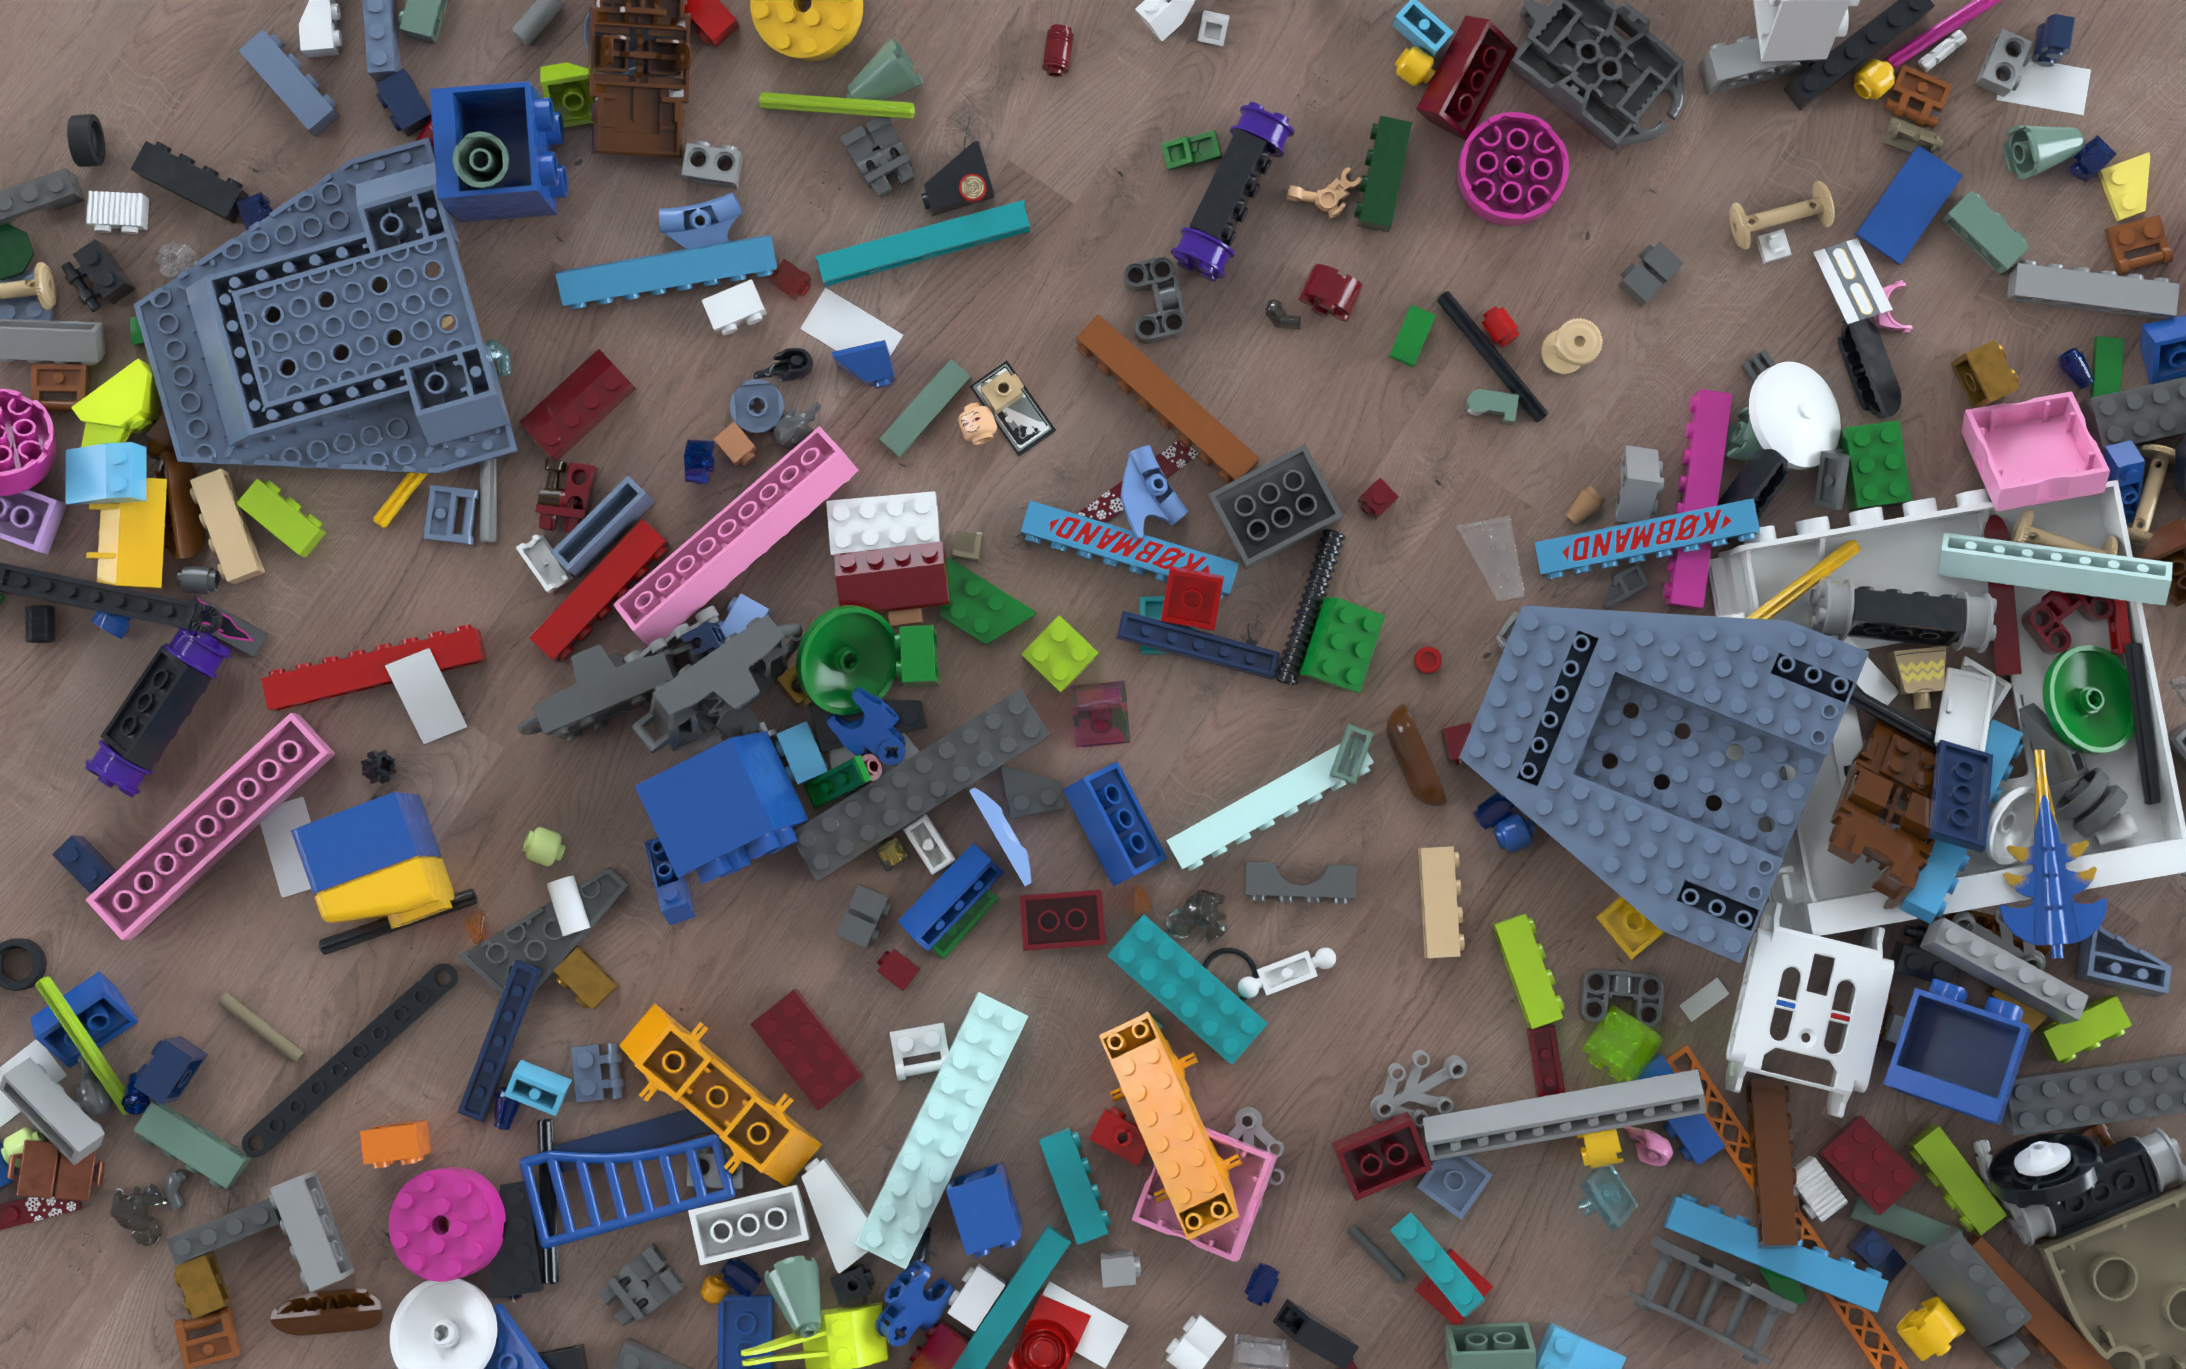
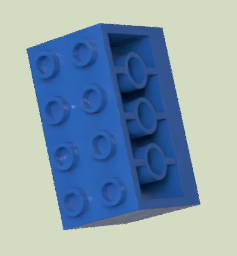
M1004 1162L951 1178L946 1191L966 1256L973 1254L974 1258L989 1254L992 1247L1000 1245L1001 1249L1016 1245L1018 1239L1021 1238L1023 1223Z

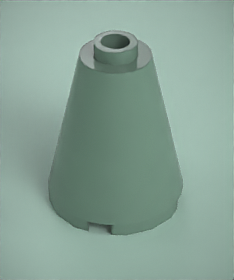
M891 38L847 86L849 92L846 95L848 98L884 101L919 87L923 84V79L919 72L913 73L914 63L897 41L895 42L894 38Z
M2018 125L2011 127L2007 131L2006 136H2010L2008 143H2004L2003 152L2009 171L2011 173L2016 172L2019 175L2016 178L2019 180L2029 179L2079 154L2084 146V136L2077 128Z
M478 131L467 134L456 145L452 161L455 172L466 184L475 188H488L499 183L506 175L509 167V154L506 146L498 137L491 133Z
M1744 407L1736 415L1740 418L1736 425L1731 423L1728 427L1725 452L1727 453L1724 456L1747 462L1754 453L1763 449L1753 431L1749 407Z
M795 1256L774 1264L775 1270L770 1274L767 1270L764 1280L794 1334L802 1338H809L814 1336L821 1328L819 1266L813 1257H811L812 1261H807L804 1256Z

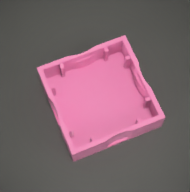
M2072 391L2037 397L2020 403H2002L1965 410L1961 433L1996 511L2105 492L2110 470L2096 441L2087 430L2085 418Z
M1205 1127L1210 1141H1213L1218 1154L1224 1160L1239 1153L1240 1159L1243 1161L1242 1165L1229 1170V1180L1235 1191L1233 1194L1239 1218L1189 1241L1201 1249L1233 1262L1239 1261L1278 1156ZM1154 1165L1153 1171L1142 1190L1132 1221L1164 1234L1178 1236L1187 1240L1170 1199L1168 1198L1157 1203L1156 1198L1158 1197H1154V1192L1165 1188Z

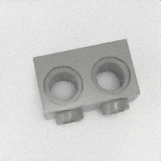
M2002 29L1995 35L1974 85L2002 97L2006 96L2011 90L2015 91L2022 78L2019 72L2022 66L2025 67L2031 58L2032 52L2029 49L2032 41ZM2006 47L2012 48L2016 56H2009ZM1996 71L2004 74L2005 81H2000L1996 77Z
M694 141V144L686 143L681 175L688 182L738 189L743 156L740 151H737L736 147L730 145H721V148L710 147V143L704 141ZM698 156L706 158L705 164L701 167L693 166V161ZM730 160L733 162L731 169L727 171L719 169L723 161Z
M712 1147L696 1150L698 1159H705L710 1164L709 1172L702 1173L705 1186L723 1188ZM724 1147L726 1158L730 1160L734 1153L730 1147ZM743 1161L737 1167L736 1174L731 1175L735 1189H742L745 1186L746 1162ZM688 1165L686 1186L694 1187Z
M1133 1250L1100 1253L1103 1288L1136 1285V1277H1141L1140 1259L1139 1257H1134Z

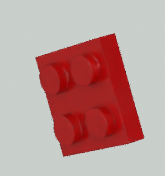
M1170 566L1161 621L1214 631L1224 576Z
M1450 1248L1447 1252L1449 1257L1485 1297L1493 1286ZM1428 1275L1415 1288L1416 1292L1453 1325H1460L1465 1319Z

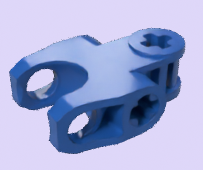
M857 686L852 691V698L863 710V716L858 720L848 721L838 714L831 713L827 717L826 723L837 735L842 745L854 755L863 756L870 750L887 765L900 763L905 757L906 742L904 736L893 727L899 720L898 715L881 698Z
M920 1259L911 1263L887 1288L884 1297L889 1305L876 1320V1331L881 1336L886 1337L893 1346L906 1344L917 1328L921 1330L930 1329L943 1314L954 1292V1287L943 1278L936 1280L927 1290L923 1291V1287L931 1275V1268ZM921 1269L920 1273L913 1279L914 1274ZM943 1288H945L943 1294L940 1297L936 1298L939 1292ZM886 1319L890 1322L889 1326L884 1323ZM899 1330L904 1333L902 1337L897 1333Z

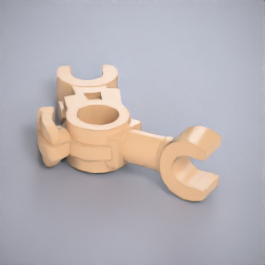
M1348 167L1341 173L1340 181L1336 178L1326 188L1317 190V192L1305 191L1301 187L1290 185L1286 200L1314 203L1315 207L1323 212H1328L1329 218L1333 219L1339 216L1346 206L1345 202L1338 206V203L1350 194L1347 189L1356 188L1361 178L1358 177L1354 182H1349L1346 175L1350 172L1351 168Z

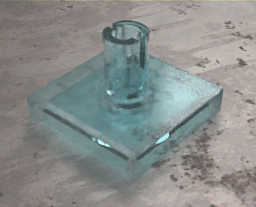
M1612 1165L1593 1169L1580 1185L1588 1196L1578 1202L1580 1210L1587 1208L1582 1213L1585 1216H1589L1598 1211L1611 1231L1620 1228L1638 1206L1637 1201Z

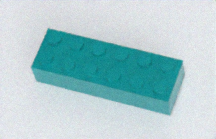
M1144 914L1140 916L1107 954L1108 957L1231 1065L1268 1024Z

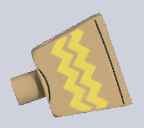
M1946 646L1887 653L1894 682L1899 691L1898 694H1913L1914 710L1930 709V692L1943 691Z

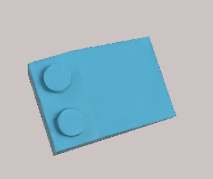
M133 442L105 443L66 450L67 505L146 502L145 446Z
M1550 1322L1536 1353V1369H1622L1626 1357Z

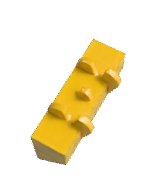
M146 478V502L89 504V510L101 511L100 530L98 533L99 550L98 552L86 553V559L98 560V583L127 589L162 588L167 479Z

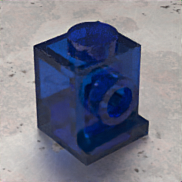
M2097 135L2074 156L2077 161L2070 167V171L2077 179L2083 180L2086 183L2117 154Z
M262 192L236 202L247 230L257 221L260 222L272 212L271 207L267 205L270 204V200Z
M687 440L684 452L685 482L704 484L709 481V472H714L715 457L713 456L715 441Z

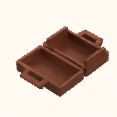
M25 1139L23 1152L10 1155L7 1178L18 1181L17 1196L52 1198L53 1194L55 1199L89 1201L91 1186L102 1185L105 1162L95 1159V1150L73 1165L59 1152L51 1141ZM16 1159H21L19 1175H14ZM94 1165H99L97 1180L92 1181Z

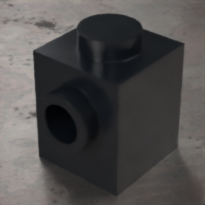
M864 1264L834 1274L830 1278L839 1305L871 1294L873 1290L872 1285H875L871 1270H866Z

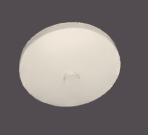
M1797 362L1776 364L1764 370L1757 377L1750 392L1749 415L1753 431L1764 450L1774 449L1780 452L1788 460V468L1804 470L1820 465L1821 451L1836 449L1841 430L1838 405L1827 383L1814 370Z
M461 1279L446 1282L427 1280L416 1286L404 1297L398 1306L390 1329V1348L398 1369H484L492 1356L497 1339V1320L491 1302L477 1286Z

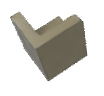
M956 531L951 557L979 563L983 533L977 532L975 534Z

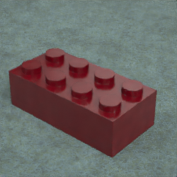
M798 989L792 990L750 1024L818 1111L864 1075Z

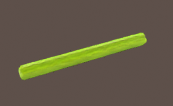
M762 92L759 97L760 107L766 109L912 119L915 113L914 104L911 102Z
M51 977L41 978L35 983V987L121 1114L127 1115L133 1112L137 1107L136 1103Z

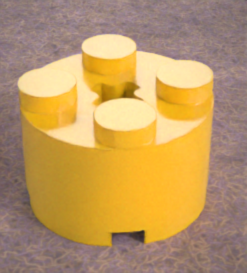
M1616 1129L1577 1135L1578 1139L1583 1138L1585 1147H1581L1580 1150L1585 1166L1590 1165L1591 1169L1624 1162L1622 1155L1617 1156L1616 1154L1622 1152Z
M1938 1296L1923 1301L1921 1303L1923 1308L1917 1312L1914 1309L1909 1311L1896 1327L1900 1337L1921 1361L1927 1360L1933 1354H1936L1938 1357L1944 1355L1951 1348L1949 1343L1965 1331L1962 1323Z

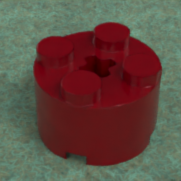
M1315 264L1309 273L1298 300L1306 305L1313 306L1312 311L1320 316L1326 317L1330 313L1336 319L1347 322L1360 295L1362 283L1349 274L1346 277L1338 274V269Z

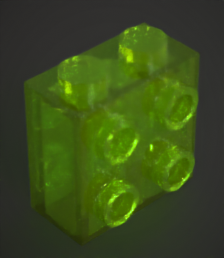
M1612 1004L1604 1019L1600 1021L1581 1050L1590 1056L1587 1060L1589 1063L1600 1070L1603 1066L1609 1069L1607 1074L1621 1083L1623 1079L1626 1081L1637 1080L1664 1039L1653 1029Z

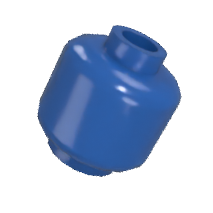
M1515 813L1499 820L1496 824L1497 829L1493 830L1500 849H1506L1510 853L1532 845V834L1536 833L1532 820L1530 818L1525 819L1520 813Z

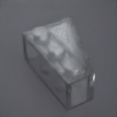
M1505 516L1457 525L1456 527L1498 603L1525 598L1511 517Z

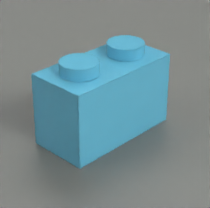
M1410 0L1395 16L1392 24L1412 44L1418 46L1433 58L1450 42L1454 33L1418 0Z
M803 722L777 733L779 740L775 741V745L780 756L785 755L789 765L785 768L791 782L796 780L798 785H802L829 771L809 722Z
M520 1060L511 1076L504 1096L556 1116L565 1100L572 1080Z

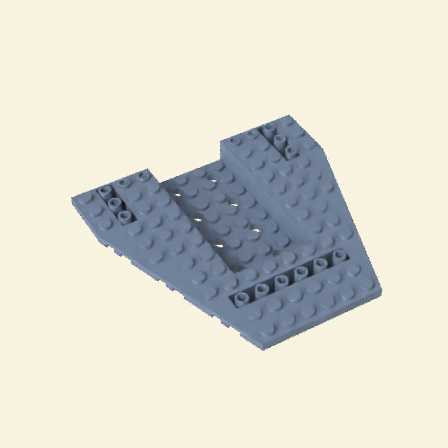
M429 137L349 159L339 169L321 178L320 182L308 190H303L269 213V216L251 225L247 231L236 238L233 237L199 260L192 268L184 270L177 275V278L165 286H160L134 304L178 462L442 474L519 452L491 351L483 343L456 247L460 242L452 213L437 199L435 155ZM434 263L439 264L441 267L440 274L435 278L428 277L427 267ZM379 278L386 279L388 284L387 289L382 293L375 292L373 287L374 282ZM326 293L334 296V303L328 308H324L320 304L321 297ZM273 308L279 309L281 313L280 319L275 323H270L267 319L268 312ZM447 316H452L456 320L455 327L449 331L443 330L442 320ZM393 331H399L402 334V341L396 346L390 345L388 337ZM340 346H346L349 349L348 357L342 361L337 360L335 357L336 349ZM287 361H293L296 366L295 372L292 375L285 376L282 372L283 364Z
M1522 605L1459 758L1661 931L1741 963L1869 652L1785 620ZM1629 703H1633L1639 708V714L1632 719L1625 717L1623 714L1624 706ZM1679 724H1686L1690 727L1691 734L1687 739L1676 737L1674 731ZM1729 746H1740L1743 750V756L1739 760L1730 759L1727 756ZM1614 754L1618 758V765L1614 769H1606L1602 765V759L1605 755ZM1783 766L1794 768L1796 775L1793 780L1784 781L1781 779L1779 771ZM1666 775L1670 780L1669 787L1665 790H1658L1653 783L1656 776ZM1718 796L1722 801V807L1718 811H1710L1706 807V799L1708 797ZM1762 817H1770L1774 821L1775 826L1771 832L1766 833L1759 829L1758 821Z

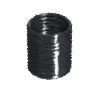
M31 605L25 607L26 642L50 643L56 641L55 606Z

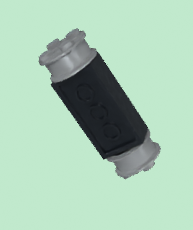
M1822 577L1818 582L1817 589H1812L1810 593V605L1813 606V615H1811L1809 620V629L1822 634H1834L1843 640L1849 636L1949 646L1951 644L1952 649L1955 651L1961 650L1962 647L1974 648L1977 653H1983L1989 641H1994L1996 637V625L1993 624L1997 608V600L1992 598L1989 593H1983L1981 596H1971L1966 591L1961 590L1956 596L1943 594L1937 597L1929 596V593L1922 591L1913 592L1912 594L1901 593L1902 591L1899 589L1876 591L1870 586H1861L1854 590L1850 579L1844 580L1843 583L1830 582L1827 577Z
M2159 1127L2152 1128L2149 1135L2141 1138L2138 1136L2129 1137L2100 1149L2104 1168L2095 1188L2061 1201L2055 1207L2031 1205L2027 1208H2019L2015 1204L1999 1199L2001 1206L2007 1211L2009 1216L2006 1219L2009 1230L2013 1235L2018 1234L2024 1245L2032 1246L2034 1245V1240L2045 1235L2051 1238L2054 1236L2060 1238L2160 1197V1193L2163 1192L2165 1186L2173 1183L2182 1185L2186 1180V1167L2179 1156L2181 1149L2178 1142L2174 1138L2170 1139Z

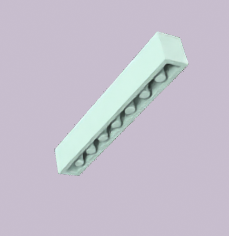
M1944 533L1937 575L2166 606L2172 581L2173 563Z
M1354 736L1348 739L1337 770L1339 773H1342ZM1361 739L1359 740L1347 776L1353 775L1363 747ZM1340 744L1166 840L1180 868L1184 869L1187 867L1191 871L1204 864L1202 858L1211 854L1215 858L1226 852L1227 848L1225 845L1235 840L1238 845L1251 838L1250 831L1258 827L1260 831L1275 824L1273 819L1283 814L1284 818H1287L1299 811L1297 805L1304 801H1307L1308 805L1321 799L1323 796L1320 792L1329 787L1333 792L1346 785L1345 781L1329 776ZM1368 751L1359 777L1369 772L1368 766L1374 763Z

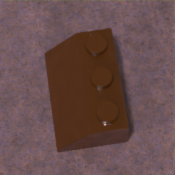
M2182 517L2158 528L2138 557L2173 563L2172 581L2168 598L2176 607L2186 603V520Z

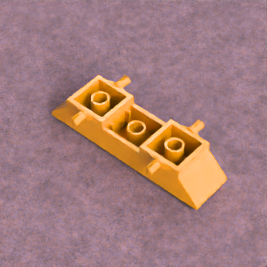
M654 1003L619 1045L634 1062V1066L645 1074L649 1081L647 1086L639 1093V1096L641 1098L645 1096L643 1100L648 1102L654 1093L660 1090L666 1092L675 1101H679L715 1131L720 1136V1139L730 1146L734 1155L724 1165V1168L727 1170L735 1162L729 1169L730 1173L733 1174L743 1161L787 1187L822 1145L821 1142L784 1112L794 1100L790 1097L782 1105L789 1096L784 1093L780 1100L774 1104L700 1041V1038L709 1030L707 1026L703 1027L704 1024L699 1022L690 1033Z
M1149 1012L1100 1034V1040L1121 1086L1110 1091V1095L1113 1096L1114 1102L1126 1097L1165 1187L1154 1192V1197H1158L1156 1198L1157 1203L1168 1198L1170 1199L1188 1241L1239 1218L1233 1194L1235 1191L1229 1180V1170L1242 1165L1243 1161L1240 1159L1239 1153L1224 1160L1218 1154L1213 1141L1209 1139L1185 1080L1184 1069L1198 1063L1195 1053L1192 1052L1179 1059L1174 1054L1169 1041L1165 1039Z

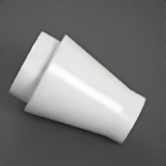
M2128 812L2123 815L2119 813L2093 835L2097 843L2103 846L2108 843L2133 838V834L2137 833L2138 829Z

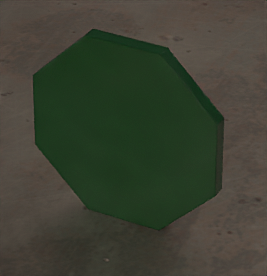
M10 224L0 225V280H5L23 274L34 256L28 233Z

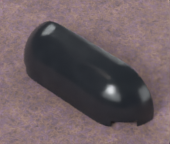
M1868 318L1847 324L1844 319L1841 337H1838V346L1861 407L1865 411L1869 410L1872 414L1878 416L1879 419L1893 416L1901 406V391L1879 331Z
M1761 449L1750 457L1720 498L1718 505L1754 498L1757 518L1759 519L1788 479V460L1774 449Z

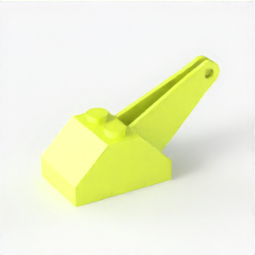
M140 359L135 360L71 407L79 419L86 423L81 447L105 443H125L131 433H143L153 426L152 422L159 417L161 400L151 365Z
M883 1302L821 1310V1328L814 1336L802 1338L792 1333L756 1347L741 1350V1356L766 1353L803 1342L804 1351L753 1357L742 1360V1365L751 1366L767 1362L805 1358L806 1369H853L889 1360L888 1341L886 1337L881 1336L876 1331L875 1327L878 1316L884 1311Z

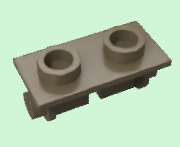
M1892 117L1883 143L1910 153L1913 152L1916 146L1920 145L1936 156L1937 151L1941 150L1944 141L1942 140V134Z

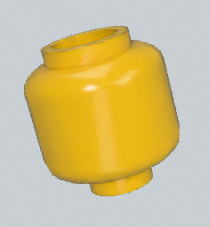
M1413 46L1410 49L1406 47L1394 64L1397 67L1396 75L1413 87L1418 86L1421 82L1427 84L1435 73V70L1432 69L1434 58L1418 46Z
M1878 59L1868 61L1854 75V89L1856 93L1863 99H1879L1894 85L1893 67L1887 61H1880Z

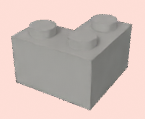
M1626 445L1620 465L1621 484L1615 502L1616 521L1633 523L1648 520L1651 515H1656L1658 507L1656 496L1657 494H1662L1664 478H1661L1663 462L1659 461L1658 450Z

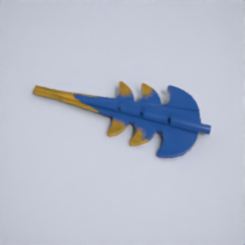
M2033 750L2036 777L2034 845L2029 847L2007 846L2008 852L2015 859L2027 865H2033V872L2021 876L2008 872L2003 874L2008 885L2013 890L2023 896L2032 898V904L2025 908H2012L2002 904L1999 906L2005 925L2015 936L2031 944L2051 945L2052 959L2064 958L2063 944L2080 942L2090 937L2100 927L2105 918L2107 899L2102 898L2091 904H2080L2073 901V895L2086 889L2093 881L2097 868L2091 867L2081 872L2070 871L2066 868V863L2080 857L2086 850L2089 842L2085 840L2076 844L2061 843L2047 780L2045 751Z

